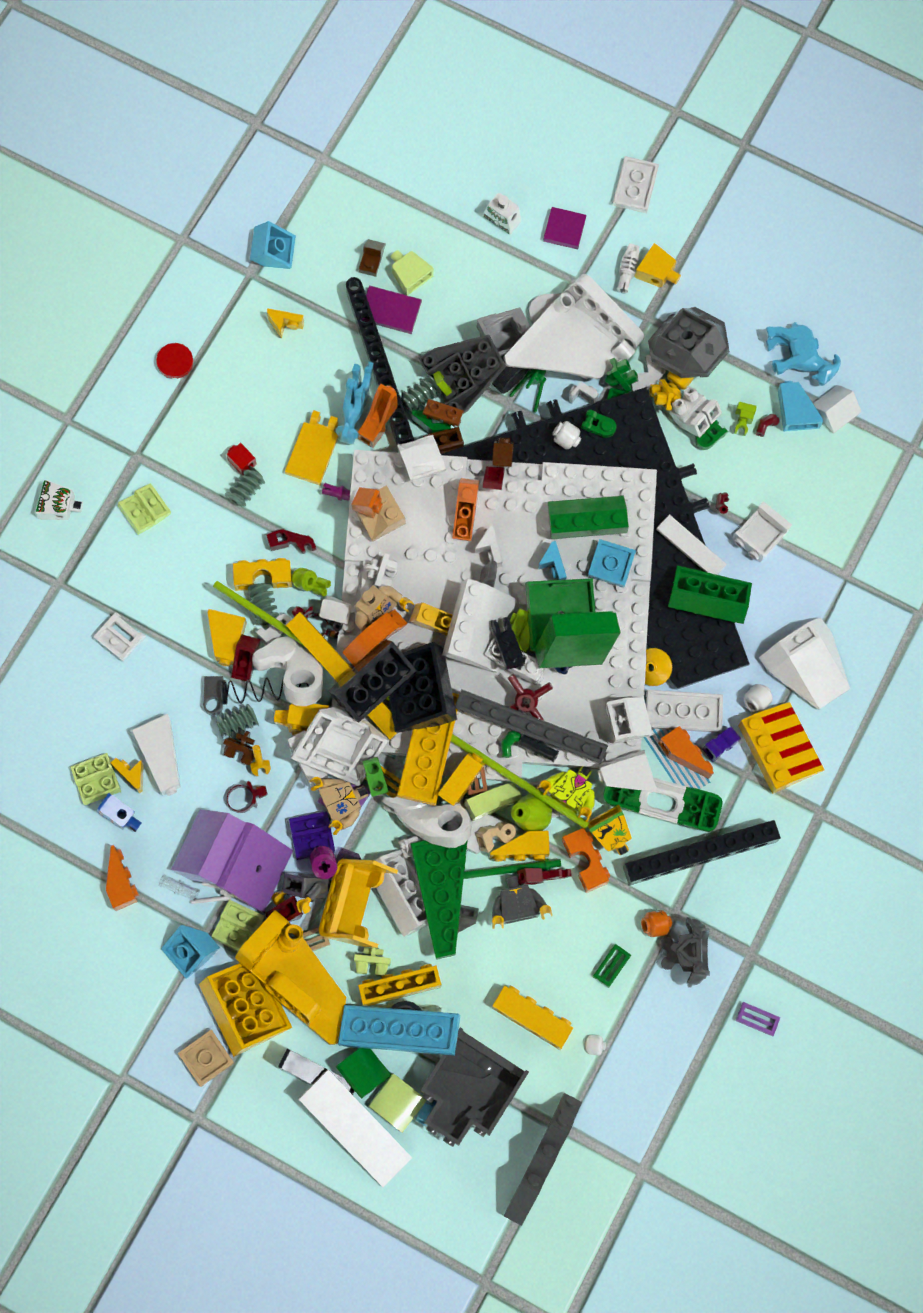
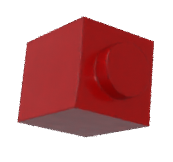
M241 442L238 445H233L228 450V461L241 475H244L245 470H249V465L252 467L257 465L256 458Z

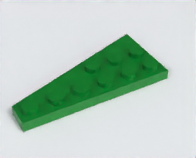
M426 840L411 843L436 960L456 956L468 840L465 844L456 848L439 846Z

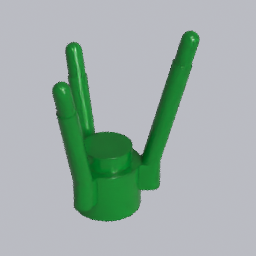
M531 369V371H528L526 376L510 393V397H513L527 380L529 381L526 389L532 383H540L533 410L536 413L543 386L547 380L544 377L546 370Z

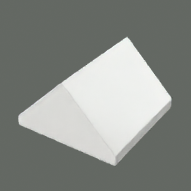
M836 385L813 403L823 418V423L833 434L862 412L854 391L840 385Z

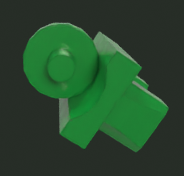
M615 357L610 359L613 368L607 372L606 383L609 386L621 384L626 392L631 391V384L639 381L637 372L631 370L627 359L619 362Z

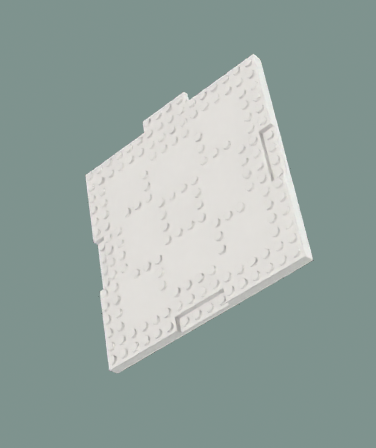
M354 450L342 601L352 605L348 624L341 623L342 629L339 631L337 640V652L351 668H354V666L342 652L362 633L355 623L357 613L355 605L362 598L363 593L373 586L376 576L374 574L373 579L367 578L368 571L364 567L365 564H371L372 559L378 560V567L384 553L390 554L389 558L398 562L395 573L385 570L384 576L393 579L391 587L402 594V598L407 597L414 603V605L411 603L406 604V609L409 612L399 606V602L393 608L407 622V625L387 640L393 641L403 653L431 642H435L444 648L447 635L409 622L415 604L423 602L453 615L462 581L469 578L479 582L482 568L490 563L488 558L490 550L475 553L476 546L490 526L494 525L502 559V567L497 568L494 588L516 598L513 610L516 614L518 609L527 611L526 582L557 580V578H553L551 567L553 566L538 569L539 563L551 542L556 541L567 576L566 580L590 579L591 577H588V572L599 539L636 550L624 588L593 578L595 611H613V613H616L621 632L602 665L573 666L569 668L567 674L559 673L554 668H545L537 685L511 671L505 670L500 664L498 671L492 672L455 659L445 658L452 693L460 694L461 689L509 707L515 703V696L517 694L507 679L510 675L514 674L523 689H531L533 691L550 682L553 689L538 698V705L536 707L545 721L607 744L608 748L602 763L641 751L642 738L614 744L606 711V703L623 698L644 697L657 470L543 462V464L512 462V467L492 466L493 461L470 460L467 457L441 455L446 471L410 481L401 453ZM486 466L505 468L502 490L483 488ZM461 478L480 480L471 541L452 538L458 487ZM387 485L405 517L406 524L372 542L356 512L352 510L351 504L359 487L378 490ZM624 495L629 525L627 533L551 539L547 502ZM529 647L527 655L537 659L535 650L531 651V647ZM332 697V707L346 712ZM524 697L523 702L525 703L527 701V703H530V699L528 698L526 700V698ZM386 699L382 702L391 710L390 702ZM458 709L457 720H455L453 734L520 778H522V764L569 768L585 766L588 769L600 770L599 763L545 742L544 745L559 751L554 763L540 755H534V752L522 746H518L519 742H515L511 746V758H502L501 740L508 732L514 730ZM368 715L363 719L386 736ZM413 730L399 732L391 740L388 738V742L380 754L407 756ZM451 741L443 777H450L462 762L463 756L468 754ZM485 764L486 780L510 781ZM480 772V773L478 774L477 778L482 780V776H481V772Z

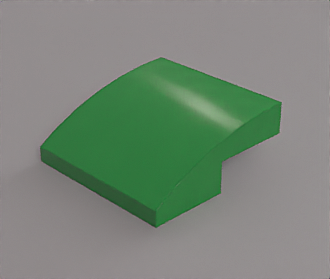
M359 1048L336 1066L337 1070L361 1099L392 1075L375 1053L368 1048Z

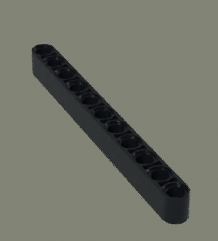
M351 277L346 281V293L368 360L374 363L372 373L377 388L380 384H389L397 393L398 407L388 420L396 445L415 441L363 284L359 278ZM354 286L358 287L357 290H351L350 288ZM357 303H364L363 306H356ZM363 318L369 319L367 323L361 322ZM368 335L375 336L373 339L366 338ZM374 351L380 352V354L377 356L372 355L371 353ZM378 368L386 369L384 372L377 371ZM396 417L402 418V421L395 422L393 419ZM406 434L408 435V437L402 439L399 437V435Z

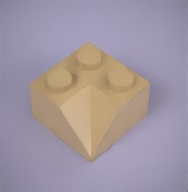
M387 485L378 489L383 507L380 513L375 515L374 519L355 511L372 542L406 524L405 517Z

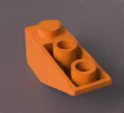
M461 478L459 481L453 539L472 540L480 480Z
M680 726L662 737L658 742L669 759L708 779L714 774L711 763L708 760H704L700 748L697 745H693L688 732L685 729L682 730Z
M112 845L110 848L106 892L113 909L118 911L137 903L136 896L139 893L135 884L131 886L129 878L132 876L128 867L123 866L122 860H124L121 849H116Z

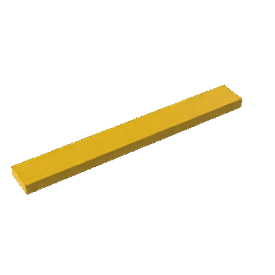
M301 612L286 625L337 682L352 670L351 666ZM381 702L368 716L391 740L398 733L394 729L391 710Z

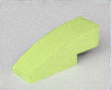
M511 782L467 799L464 805L472 821H475L517 803L522 798V795L516 784Z

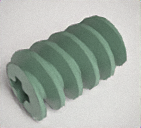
M427 376L426 381L421 380L419 384H414L413 388H408L407 392L403 391L401 393V401L407 411L412 414V407L419 410V403L424 407L425 399L428 401V399H431V395L436 399V392L438 391L442 394V391L436 384V381L431 376Z
M250 465L248 466L249 470H245L244 475L239 477L240 481L234 482L235 487L231 486L229 488L230 492L225 493V496L236 506H246L244 499L251 501L249 493L256 495L254 488L261 489L258 483H266L263 476Z
M258 583L249 586V595L252 598L251 603L274 618L279 616L278 612H273V610L277 609V605H271V603L275 602V598H269L274 593L273 591H267L272 585ZM255 615L257 625L269 624Z
M246 704V710L240 706L239 713L232 709L231 716L224 712V719L217 715L216 723L222 739H224V733L230 737L231 730L237 734L239 727L243 731H246V725L252 729L253 722L259 726L254 710L249 704Z

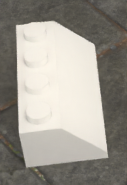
M401 850L376 859L375 861L398 870L397 874L385 873L384 881L377 887V890L402 936L405 937L428 926L417 871L409 857L404 858Z

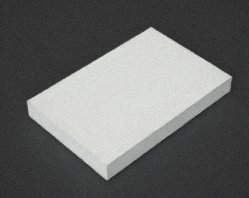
M625 156L612 206L647 214L659 164Z

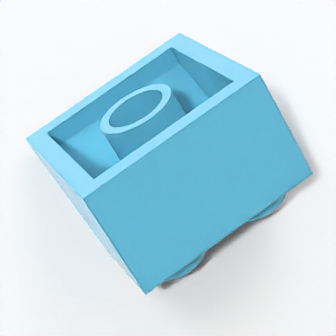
M270 221L255 226L250 260L263 267L291 269L296 235Z

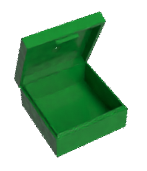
M593 578L526 582L531 651L535 650L539 668L602 665L621 632L616 613H613V611H595Z

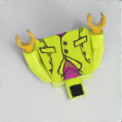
M582 766L578 773L572 770L562 771L540 782L537 789L543 788L545 790L543 795L548 793L549 797L576 813L578 818L584 815L587 817L586 822L589 821L595 805V792L591 789L593 784L587 780L592 773L590 769Z

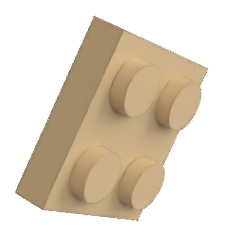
M212 1029L178 1053L200 1087L235 1064Z

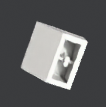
M644 697L623 698L606 703V711L614 744L653 735Z

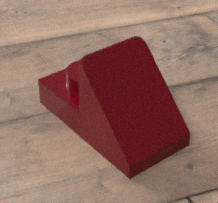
M295 896L288 898L265 913L268 918L276 910L289 923L301 919L303 912H299Z

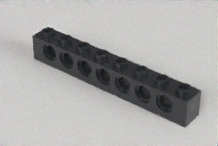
M771 820L625 863L623 870L628 886L774 844L781 837L775 820Z

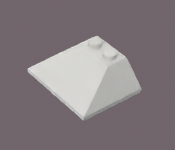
M335 707L320 709L291 755V759L360 786L366 777L363 761L378 757L388 742V738L366 720L362 719L358 723L347 712Z

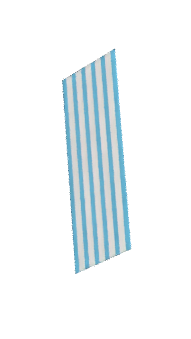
M654 729L652 730V736L644 737L673 783L701 789L711 783L708 778L669 759L658 742L672 730Z

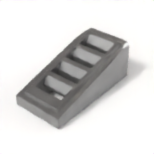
M491 561L482 568L479 582L493 588L497 574L496 561Z

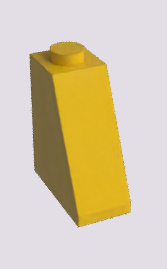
M208 609L207 613L216 661L222 666L229 667L234 663L236 645L241 635H244L247 625L246 618Z
M468 753L437 795L453 806L458 804L485 766V763L482 762L483 758L476 753Z

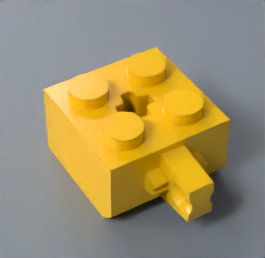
M291 704L289 705V710H275L274 723L288 727L289 733L295 736L304 730L306 732L318 711L329 708V706L321 704L296 706Z

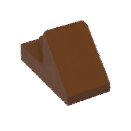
M367 240L363 246L359 273L377 276L386 243Z

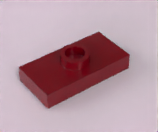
M486 466L483 488L502 490L505 468Z

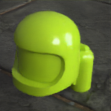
M306 568L296 569L291 576L292 584L296 588L304 591L312 590L313 594L323 597L327 595L326 588L331 586V581L321 577L317 578L314 571Z

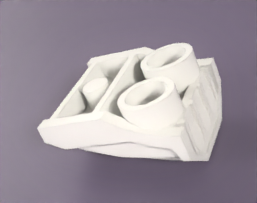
M433 435L397 445L410 481L446 471Z

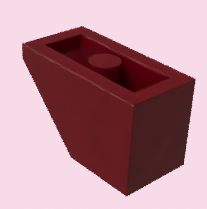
M241 635L236 645L231 678L247 681L248 678L251 680L254 671L252 656L259 649L261 639Z

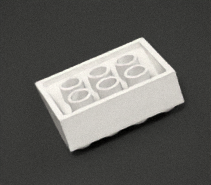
M469 578L462 581L442 656L497 672L499 664L484 655L494 638L491 620L496 619L500 632H504L503 618L508 617L509 621L511 620L516 598L487 584Z

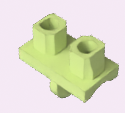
M364 947L363 953L371 954V956L355 954L354 962L356 963L357 974H367L368 964L376 965V976L386 975L388 966L390 967L391 958L375 956L383 955V949Z

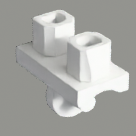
M384 553L378 567V560L372 559L371 564H365L364 569L368 571L367 578L373 579L374 574H376L373 583L376 588L392 585L393 579L384 576L385 570L395 573L398 562L389 558L390 554Z

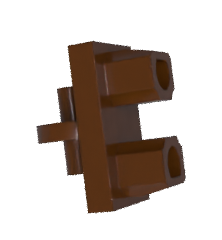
M246 731L244 735L237 733L236 739L231 737L225 739L223 743L226 745L224 755L229 758H235L238 750L243 752L240 762L246 765L253 763L255 759L252 746L248 745H254L255 740L250 738L251 732Z

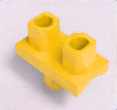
M659 379V384H650L649 395L654 397L655 405H663L666 410H672L671 403L676 399H681L682 396L680 389L670 387L665 379Z

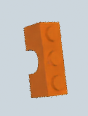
M581 828L563 836L562 843L569 858L575 855H583L587 858L589 867L579 872L578 877L585 892L589 893L607 885L610 874L608 869L603 867L600 862L602 857L599 850L594 849L592 845L594 840L591 833Z

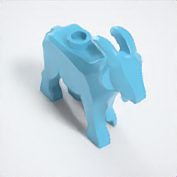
M794 322L791 328L781 326L766 327L768 351L773 350L780 344L789 346L791 357L772 361L773 371L777 372V375L783 374L788 369L818 372V374L812 376V379H816L819 385L823 386L837 374L841 366L840 357L837 354L834 355L833 365L823 360L817 352L819 348L818 339L814 338L812 330L807 326L798 325L797 322Z
M368 361V365L364 370L363 382L359 383L361 366L358 364L353 366L352 379L348 378L347 391L343 404L344 425L336 428L340 442L354 444L355 439L358 437L359 433L354 429V426L360 419L367 404L373 362Z

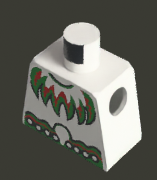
M501 193L496 194L487 205L483 214L485 218L509 235L521 223L519 206Z
M44 480L35 512L38 519L69 520L72 511L82 512L83 502L75 500V494L72 489Z

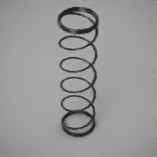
M266 677L264 680L261 699L258 700L252 682L248 678L246 681L245 692L242 702H240L237 696L233 682L230 680L228 682L227 687L226 681L222 680L221 692L223 705H227L228 703L227 698L230 682L238 702L242 704L246 697L248 681L250 682L255 699L258 702H261L264 695L266 680H268L271 692L275 700L278 701L281 698L283 689V679L281 684L280 695L277 699L273 692L270 680L268 677Z

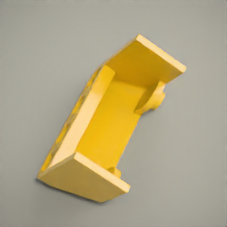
M341 859L337 863V870L331 881L319 925V934L328 939L356 946L378 948L377 943L368 940V929L361 926L371 888H377L383 883L385 873L397 874L398 870L374 860Z

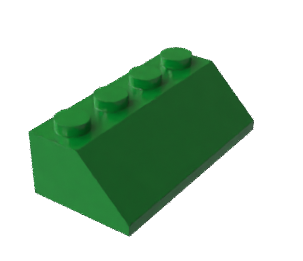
M624 495L547 502L551 539L624 534L628 532V515Z
M677 566L668 607L744 624L749 608L752 583Z

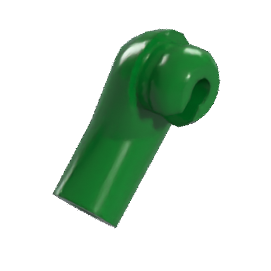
M510 731L501 740L502 758L512 757L511 746L515 742L520 741L521 734L519 732Z

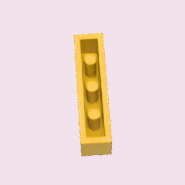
M511 985L509 987L504 986L492 1009L561 1050L573 1030V1027L570 1026L572 1023L564 1017L560 1019L553 1015L554 1011L545 1006L543 1009L537 1006V1001L529 996L524 998L519 995L520 991Z

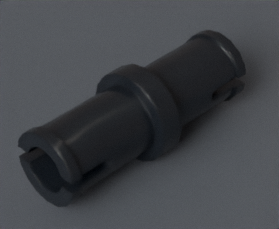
M526 735L521 737L518 746L534 752V755H540L553 763L559 754L558 750Z

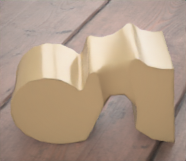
M498 822L495 826L480 827L475 832L480 850L489 853L494 847L493 837L503 843L510 842L515 837L516 829L512 824L506 822Z

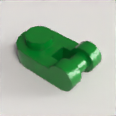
M587 410L586 420L581 425L583 430L605 438L614 435L616 423L613 419L598 414L593 410ZM593 420L598 422L597 426L592 425Z
M715 420L700 438L696 437V445L702 450H708L725 437L728 430L725 427L722 428L719 422ZM711 430H714L717 434L714 435Z

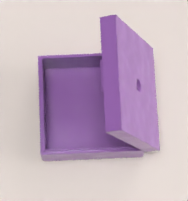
M200 809L171 870L190 880L215 884L253 909L264 913L293 850L255 824L244 822L230 813ZM259 865V866H260L259 871L256 872V868H257V866Z

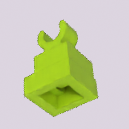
M738 402L735 414L739 415V424L735 427V434H737L739 428H743L744 436H746L748 432L747 424H752L757 408L756 405Z

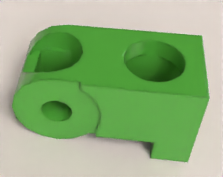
M378 757L364 760L363 765L371 796L374 797L388 793Z

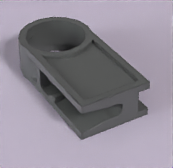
M204 676L203 706L206 713L211 716H216L223 710L221 682L222 680L224 681L223 676ZM212 699L218 700L221 704L220 708L214 712L206 708L208 701Z

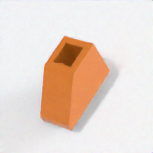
M359 487L351 504L352 510L374 519L375 515L379 514L383 507L380 491Z

